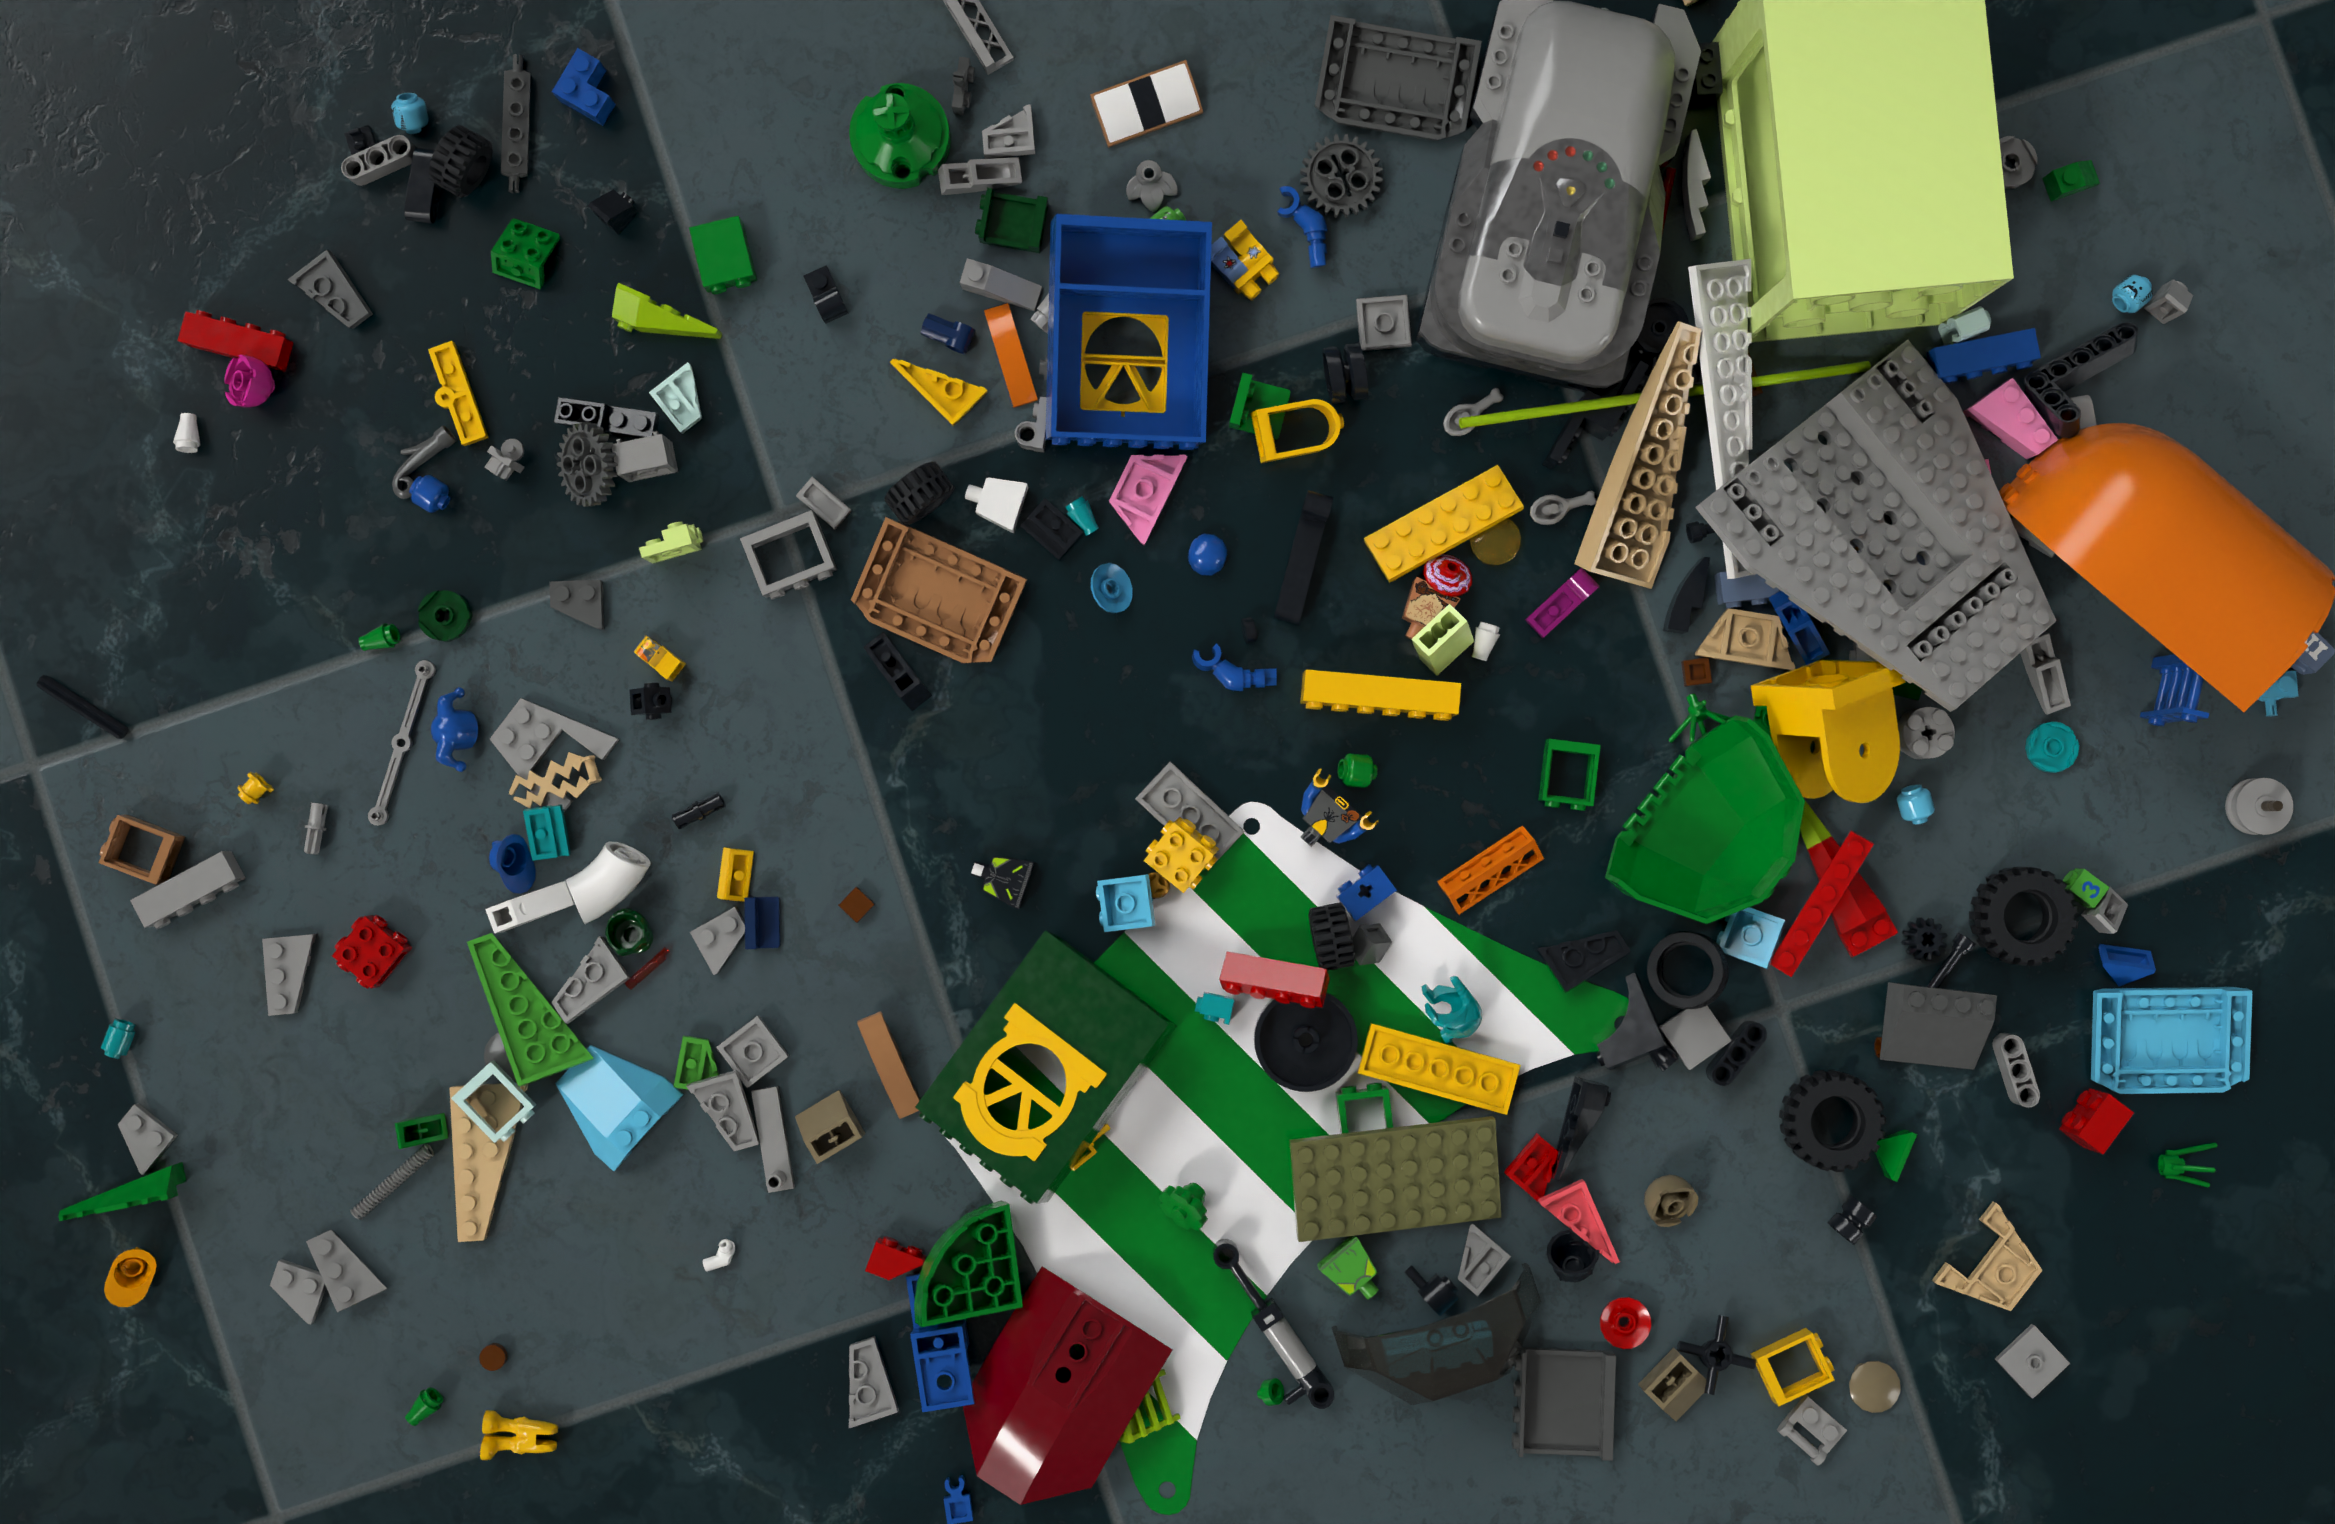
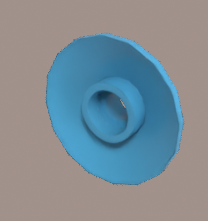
M1112 563L1102 564L1097 567L1091 577V591L1098 605L1111 613L1122 612L1130 605L1133 588L1126 572L1118 565Z

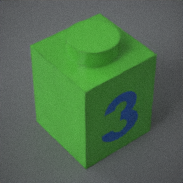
M2085 869L2071 870L2063 879V882L2067 885L2065 891H2072L2075 897L2074 900L2085 908H2095L2110 888Z

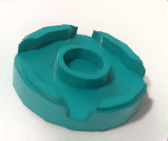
M2059 722L2039 724L2031 730L2026 739L2025 750L2032 765L2043 772L2050 773L2063 771L2073 765L2079 753V742L2073 734V730Z

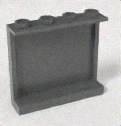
M1519 1347V1355L1514 1357V1369L1518 1371V1381H1514L1513 1384L1514 1397H1517V1407H1513L1512 1412L1513 1423H1516V1433H1512V1449H1516L1519 1457H1523V1453L1600 1456L1602 1460L1613 1461L1616 1355L1610 1350Z

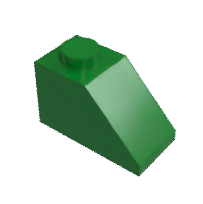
M2092 160L2078 161L2051 171L2042 178L2051 202L2100 184Z

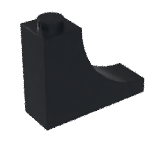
M1635 973L1625 977L1629 991V1003L1621 1025L1609 1038L1597 1044L1599 1051L1596 1052L1599 1063L1601 1066L1606 1065V1068L1609 1070L1668 1047L1640 979Z

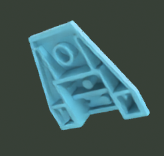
M590 1045L587 1051L594 1059L569 1068L555 1084L594 1154L610 1169L615 1171L632 1153L631 1150L663 1115L669 1112L684 1094L675 1088L665 1077Z

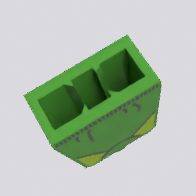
M1357 1235L1349 1236L1317 1263L1318 1269L1349 1296L1359 1289L1366 1299H1370L1379 1290L1371 1280L1378 1272Z

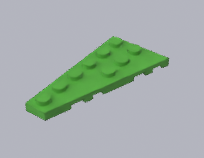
M492 933L467 942L518 1087L594 1059Z

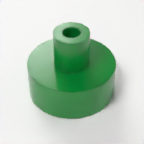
M1277 1378L1267 1379L1262 1382L1260 1389L1257 1391V1396L1267 1406L1279 1405L1284 1400V1387Z

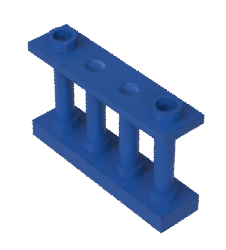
M2175 654L2153 658L2151 668L2160 670L2159 674L2162 675L2154 711L2141 712L2140 717L2149 719L2148 723L2156 726H2164L2165 723L2179 721L2197 723L2198 719L2208 718L2209 713L2197 710L2204 679Z

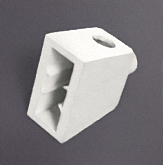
M986 478L983 488L969 484L965 499L978 503L975 511L977 515L1014 533L1029 487L1027 483Z

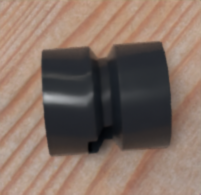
M1850 1195L1842 1205L1843 1212L1834 1214L1827 1223L1847 1241L1855 1245L1863 1235L1862 1228H1869L1877 1219V1216Z

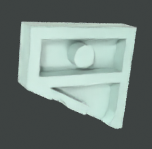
M688 362L649 392L681 434L702 419L693 369Z

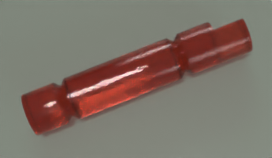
M664 947L653 959L649 960L625 982V985L632 990L637 986V983H640L666 960L665 956L670 951Z

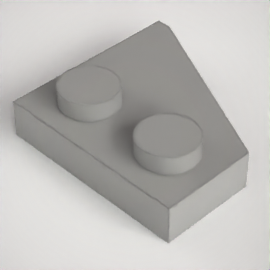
M1031 104L1024 106L1023 111L1012 117L1008 115L1001 119L998 124L991 125L982 131L985 159L1035 154Z
M139 1103L134 1104L118 1124L135 1164L142 1175L147 1174L178 1136Z
M1473 1223L1469 1228L1458 1280L1478 1296L1511 1256Z
M283 1259L279 1260L270 1286L307 1324H313L326 1290L320 1272Z

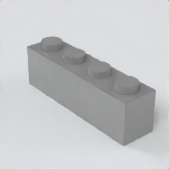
M221 851L130 901L144 928L155 927L160 929L171 923L170 918L176 915L182 917L191 913L194 910L193 906L201 903V905L207 904L216 899L215 894L221 891L226 893L239 887L238 882L245 879V876L232 851Z

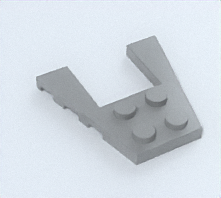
M520 698L490 738L491 742L517 775L526 780L528 779L529 770L537 774L533 769L562 731L566 732L601 760H605L619 741L616 737ZM534 784L533 789L530 791L538 796L540 786ZM548 792L542 806L562 804L563 811L565 812L573 800L566 795L562 799Z

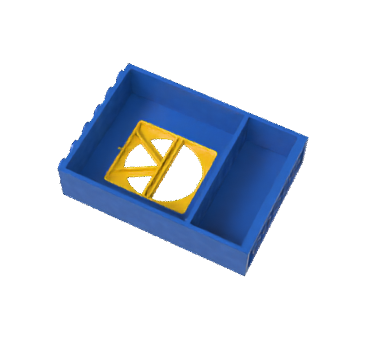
M1056 214L1050 227L1045 440H1052V445H1067L1070 441H1077L1078 446H1093L1096 442H1103V447H1118L1122 443H1128L1129 448H1144L1147 444H1154V449H1169L1173 445H1179L1180 450H1194L1200 444L1206 443L1212 222ZM1116 317H1130L1141 321L1152 330L1160 344L1162 357L1086 354L1085 350L1090 336L1102 323ZM1085 365H1111L1099 387L1094 389L1087 377ZM1123 366L1140 396L1139 401L1130 404H1117L1105 399V395ZM1136 366L1160 367L1162 369L1160 378L1152 391H1148Z

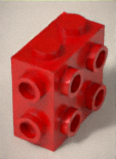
M379 915L359 917L351 926L353 931L348 937L344 936L335 945L337 950L332 955L337 960L336 964L345 972H352L357 977L356 981L367 989L369 987L371 989L380 987L412 948L406 943L408 939L400 932H393L387 927L388 922Z

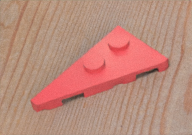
M1583 1179L1538 1199L1540 1205L1584 1241L1588 1242L1594 1249L1599 1250V1253L1614 1264L1620 1262Z

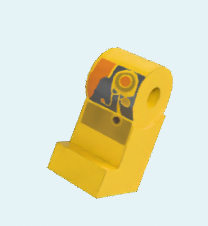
M647 635L634 650L636 655L653 667L666 680L672 682L686 665L684 661Z

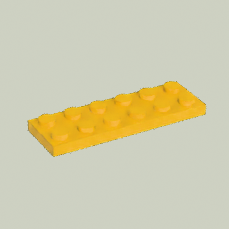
M1496 465L1364 538V542L1390 583L1425 564L1427 561L1440 556L1522 511L1524 505L1500 467Z
M1370 1023L1357 1073L1507 1115L1521 1065Z

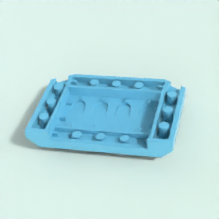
M2237 987L2115 988L2093 991L2091 1080L2119 1094L2223 1093L2231 1089L2232 1085L2240 1081L2245 1082L2249 1080L2252 990Z

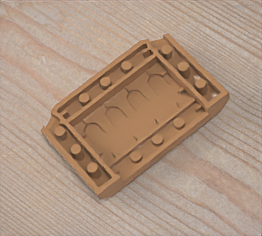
M885 517L851 600L864 613L869 622L961 663L992 662L1028 579L915 528L902 525L901 522Z

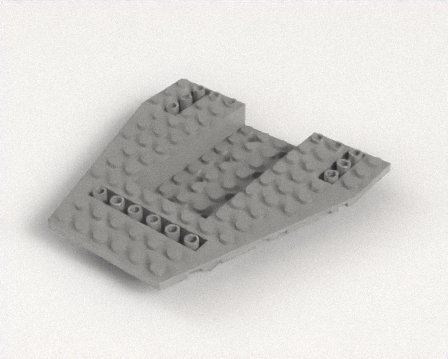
M1909 340L1902 343L1695 507L1747 571L1766 580L1765 583L1773 589L1777 587L1789 596L1788 599L1822 623L1827 622L1833 626V631L1839 635H1846L1857 643L1856 647L1888 669H1894L1902 674V679L1908 683H1915L1925 690V695L1950 712L1957 709L2056 622V618L1957 398L1945 383L1938 379L1936 372ZM1818 434L1826 438L1827 445L1820 443ZM1784 462H1788L1791 464L1793 472L1789 470V468L1785 465ZM1851 474L1858 477L1859 485L1852 482ZM1817 502H1821L1825 506L1826 512L1821 509ZM1884 514L1890 516L1892 525L1885 522ZM1850 542H1853V543H1855V544L1857 545L1858 550H1859L1858 553H1857V551L1852 547V545L1850 544ZM1917 554L1924 558L1925 565H1921L1917 561ZM1883 582L1890 585L1891 593L1884 586Z

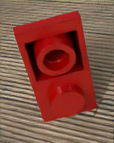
M884 1236L883 1239L878 1238L865 1271L891 1280L922 1266L927 1256L922 1254L923 1251L917 1247L909 1245L908 1248L898 1245L897 1240Z

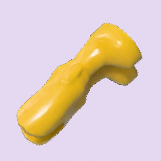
M485 1411L482 1432L486 1435L481 1443V1460H491L498 1451L511 1450L522 1455L524 1453H547L557 1449L556 1441L539 1440L536 1437L537 1435L558 1433V1425L526 1417L508 1419L501 1417L496 1411ZM512 1432L516 1434V1436L507 1437L495 1435L493 1433Z

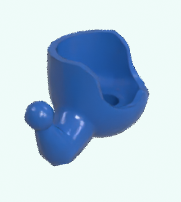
M461 687L456 688L454 692L439 697L437 716L431 724V735L437 743L436 761L440 764L454 767L459 772H463L466 769V763L456 761L452 756L453 751L472 748L478 737V724L475 715L471 711L453 708V701L465 695V691Z

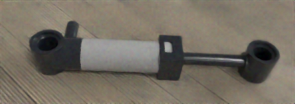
M1229 1239L1217 1241L1213 1247L1215 1264L1222 1269H1230L1256 1307L1251 1312L1252 1318L1260 1330L1264 1332L1299 1383L1298 1387L1283 1397L1285 1402L1290 1405L1306 1394L1314 1407L1319 1409L1329 1407L1334 1400V1391L1331 1383L1326 1379L1285 1319L1274 1299L1270 1298L1264 1302L1238 1263L1239 1252L1236 1244ZM1224 1248L1233 1251L1232 1257L1227 1260L1221 1259L1218 1255ZM1318 1388H1325L1327 1390V1394L1322 1398L1314 1396V1392Z

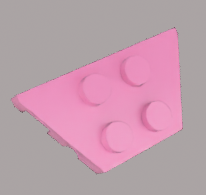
M1131 455L1109 503L1142 545L1145 546L1188 456Z

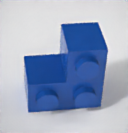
M577 48L552 93L560 102L602 126L616 105L608 94L597 89L598 84L607 71L600 60Z

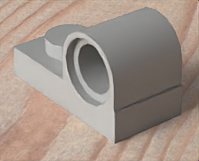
M1040 397L1039 404L1034 403L1033 418L1037 419L1036 422L1025 421L1020 423L1016 427L1015 438L1024 449L1044 452L1046 443V397ZM1032 430L1035 433L1034 438L1030 441H1023L1021 439L1022 432Z

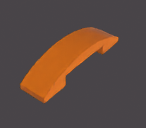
M1009 304L984 310L1013 407L1038 401Z

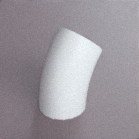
M607 842L590 865L576 875L566 879L584 924L612 910L636 888L650 867V860L643 853L622 843Z

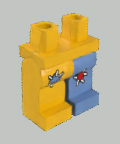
M1240 220L1224 234V239L1220 237L1211 245V266L1234 288L1238 295L1243 293L1244 296L1252 301L1261 293V288L1254 281L1261 276L1270 285L1279 277V273L1273 265V257L1267 253L1265 248L1247 229L1248 227Z

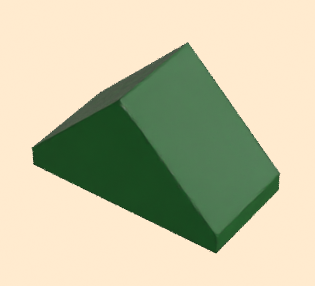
M445 1113L409 1118L395 1123L399 1149L448 1139Z

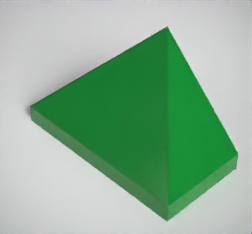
M1904 1129L1877 1141L1876 1144L1880 1148L1875 1154L1885 1177L1896 1182L1898 1181L1917 1134Z

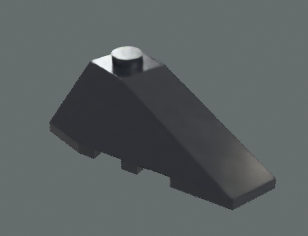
M1574 1077L1556 1148L1558 1155L1555 1164L1552 1166L1551 1178L1554 1180H1560L1602 1114L1604 1106L1607 1107L1611 1098V1092L1608 1091L1609 1086Z

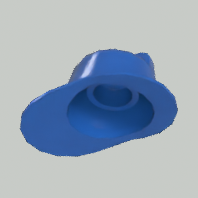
M511 834L501 841L496 840L492 842V849L489 855L491 867L500 873L502 881L508 890L518 894L527 892L535 881L536 870L525 839L520 835Z

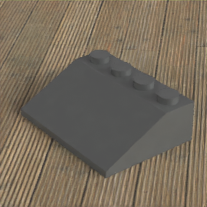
M1888 982L1880 1060L1974 1070L1995 1020L1997 995Z

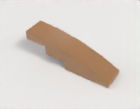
M881 1011L858 1020L857 1024L899 1119L919 1111L915 1106L920 1101V1098L914 1088L912 1078L905 1066L897 1043Z

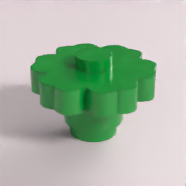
M1189 1183L1184 1187L1177 1186L1176 1188L1169 1185L1160 1194L1161 1209L1167 1217L1173 1218L1176 1225L1186 1230L1192 1228L1198 1231L1208 1220L1205 1215L1207 1209L1203 1206L1206 1193L1198 1184Z

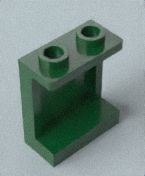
M987 187L986 195L982 194L980 199V210H983L982 219H977L975 234L979 235L980 243L1040 253L1049 207L1048 197L1038 196L1037 199L994 192L993 188Z

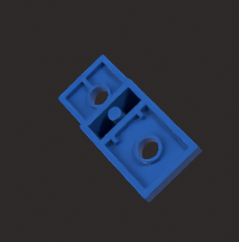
M920 1273L906 1275L914 1327L910 1335L922 1412L972 1405L975 1403L967 1353L970 1343L966 1319L926 1327L916 1324L914 1300ZM946 1374L950 1376L952 1385L947 1388L941 1387L937 1381L940 1375Z

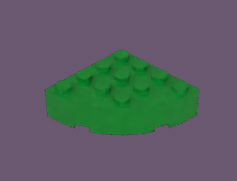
M1001 1200L981 1206L964 1215L950 1226L934 1244L923 1264L917 1281L914 1300L916 1324L926 1327L1023 1307L1009 1203Z

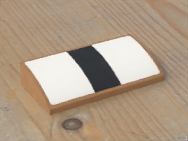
M1186 60L1090 94L1091 102L1108 148L1203 114L1200 99Z

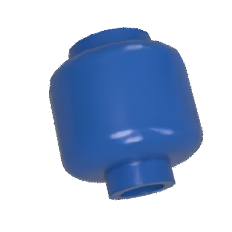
M431 475L417 477L409 490L412 502L430 513H434L439 509L444 510L451 499L448 496V485Z

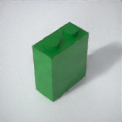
M739 215L689 227L702 284L707 292L720 294L726 292V288L733 286L744 288L750 286L751 282L757 281L744 224Z

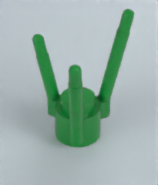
M2210 1143L2179 1150H2166L2165 1155L2161 1154L2158 1159L2159 1173L2164 1175L2166 1179H2177L2199 1186L2210 1187L2208 1182L2180 1174H2183L2185 1171L2214 1173L2216 1169L2213 1167L2185 1165L2184 1159L2179 1158V1155L2216 1148L2218 1145L2217 1143Z

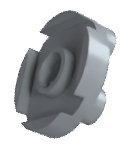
M2006 136L1999 139L2004 189H2014L2025 184L2032 178L2035 165H2037V154L2033 146L2024 139L2014 138L2015 136ZM2005 157H2008L2010 160L2015 159L2014 169L2005 165Z

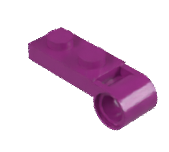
M1580 568L1525 620L1544 638L1581 602L1588 598L1599 585L1583 568Z

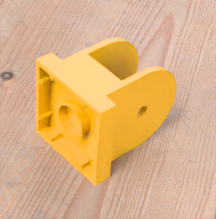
M1819 660L1751 685L1753 705L1767 706L1771 740L1803 798H1820L1834 790L1837 795L1846 801L1867 803L1877 799L1886 791L1895 776L1900 756V738L1893 687L1906 683L1901 678L1902 674L1894 669H1888L1878 661ZM1812 741H1814L1815 743V749L1813 753L1810 749ZM1863 744L1864 752L1861 756L1859 750L1860 746Z

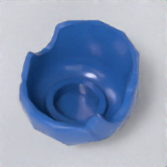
M1214 534L1199 535L1191 543L1188 553V561L1192 569L1201 575H1213L1219 572L1227 558V548L1223 540Z

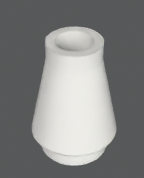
M180 414L179 425L173 441L177 451L194 453L197 452L200 446L197 416L195 414Z
M1480 622L1479 627H1476L1472 657L1487 661L1491 650L1500 636L1498 634L1500 627Z

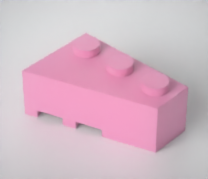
M2013 378L2003 382L1963 411L1966 417L1974 419L1982 425L1983 429L1995 434L2001 439V442L2025 459L2038 455L2058 440Z

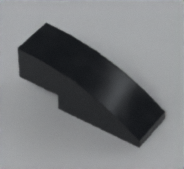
M1710 557L1699 559L1679 584L1668 608L1663 631L1680 634L1688 632L1691 611L1699 610L1703 607Z

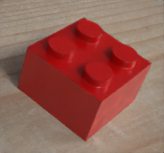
M2089 1088L2088 1091H2084L2078 1097V1104L2073 1111L2068 1112L2063 1117L2059 1130L2083 1148L2104 1154L2134 1112L2112 1095Z

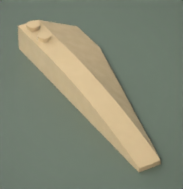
M1678 321L1665 344L1618 445L1576 557L1575 565L1593 573L1652 589L1670 540L1671 532L1668 531L1669 521L1673 519L1674 508L1671 507L1673 494H1677L1678 483H1676V474L1681 468L1687 428L1684 426L1685 415L1689 414L1690 403H1688L1689 389L1693 388L1694 377H1692L1693 364L1697 362L1701 336L1700 328Z

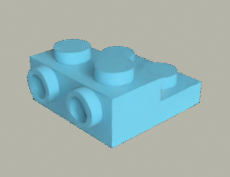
M1149 874L1097 881L1096 897L1101 905L1099 920L1104 928V932L1156 926Z
M1750 907L1726 916L1727 926L1725 931L1719 933L1716 941L1726 955L1768 969L1786 920Z

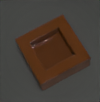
M1709 657L1681 661L1684 686L1712 683Z
M855 887L838 906L858 923L875 903L858 887Z

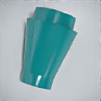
M1083 496L1065 506L1068 511L1066 514L1080 527L1086 536L1099 528L1088 500L1085 501Z

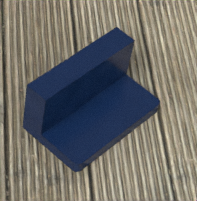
M744 898L745 949L779 948L780 898Z

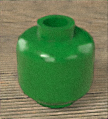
M1349 753L1344 759L1339 761L1338 777L1342 779L1343 784L1346 786L1365 788L1370 785L1372 780L1376 779L1377 765L1373 763L1369 755Z

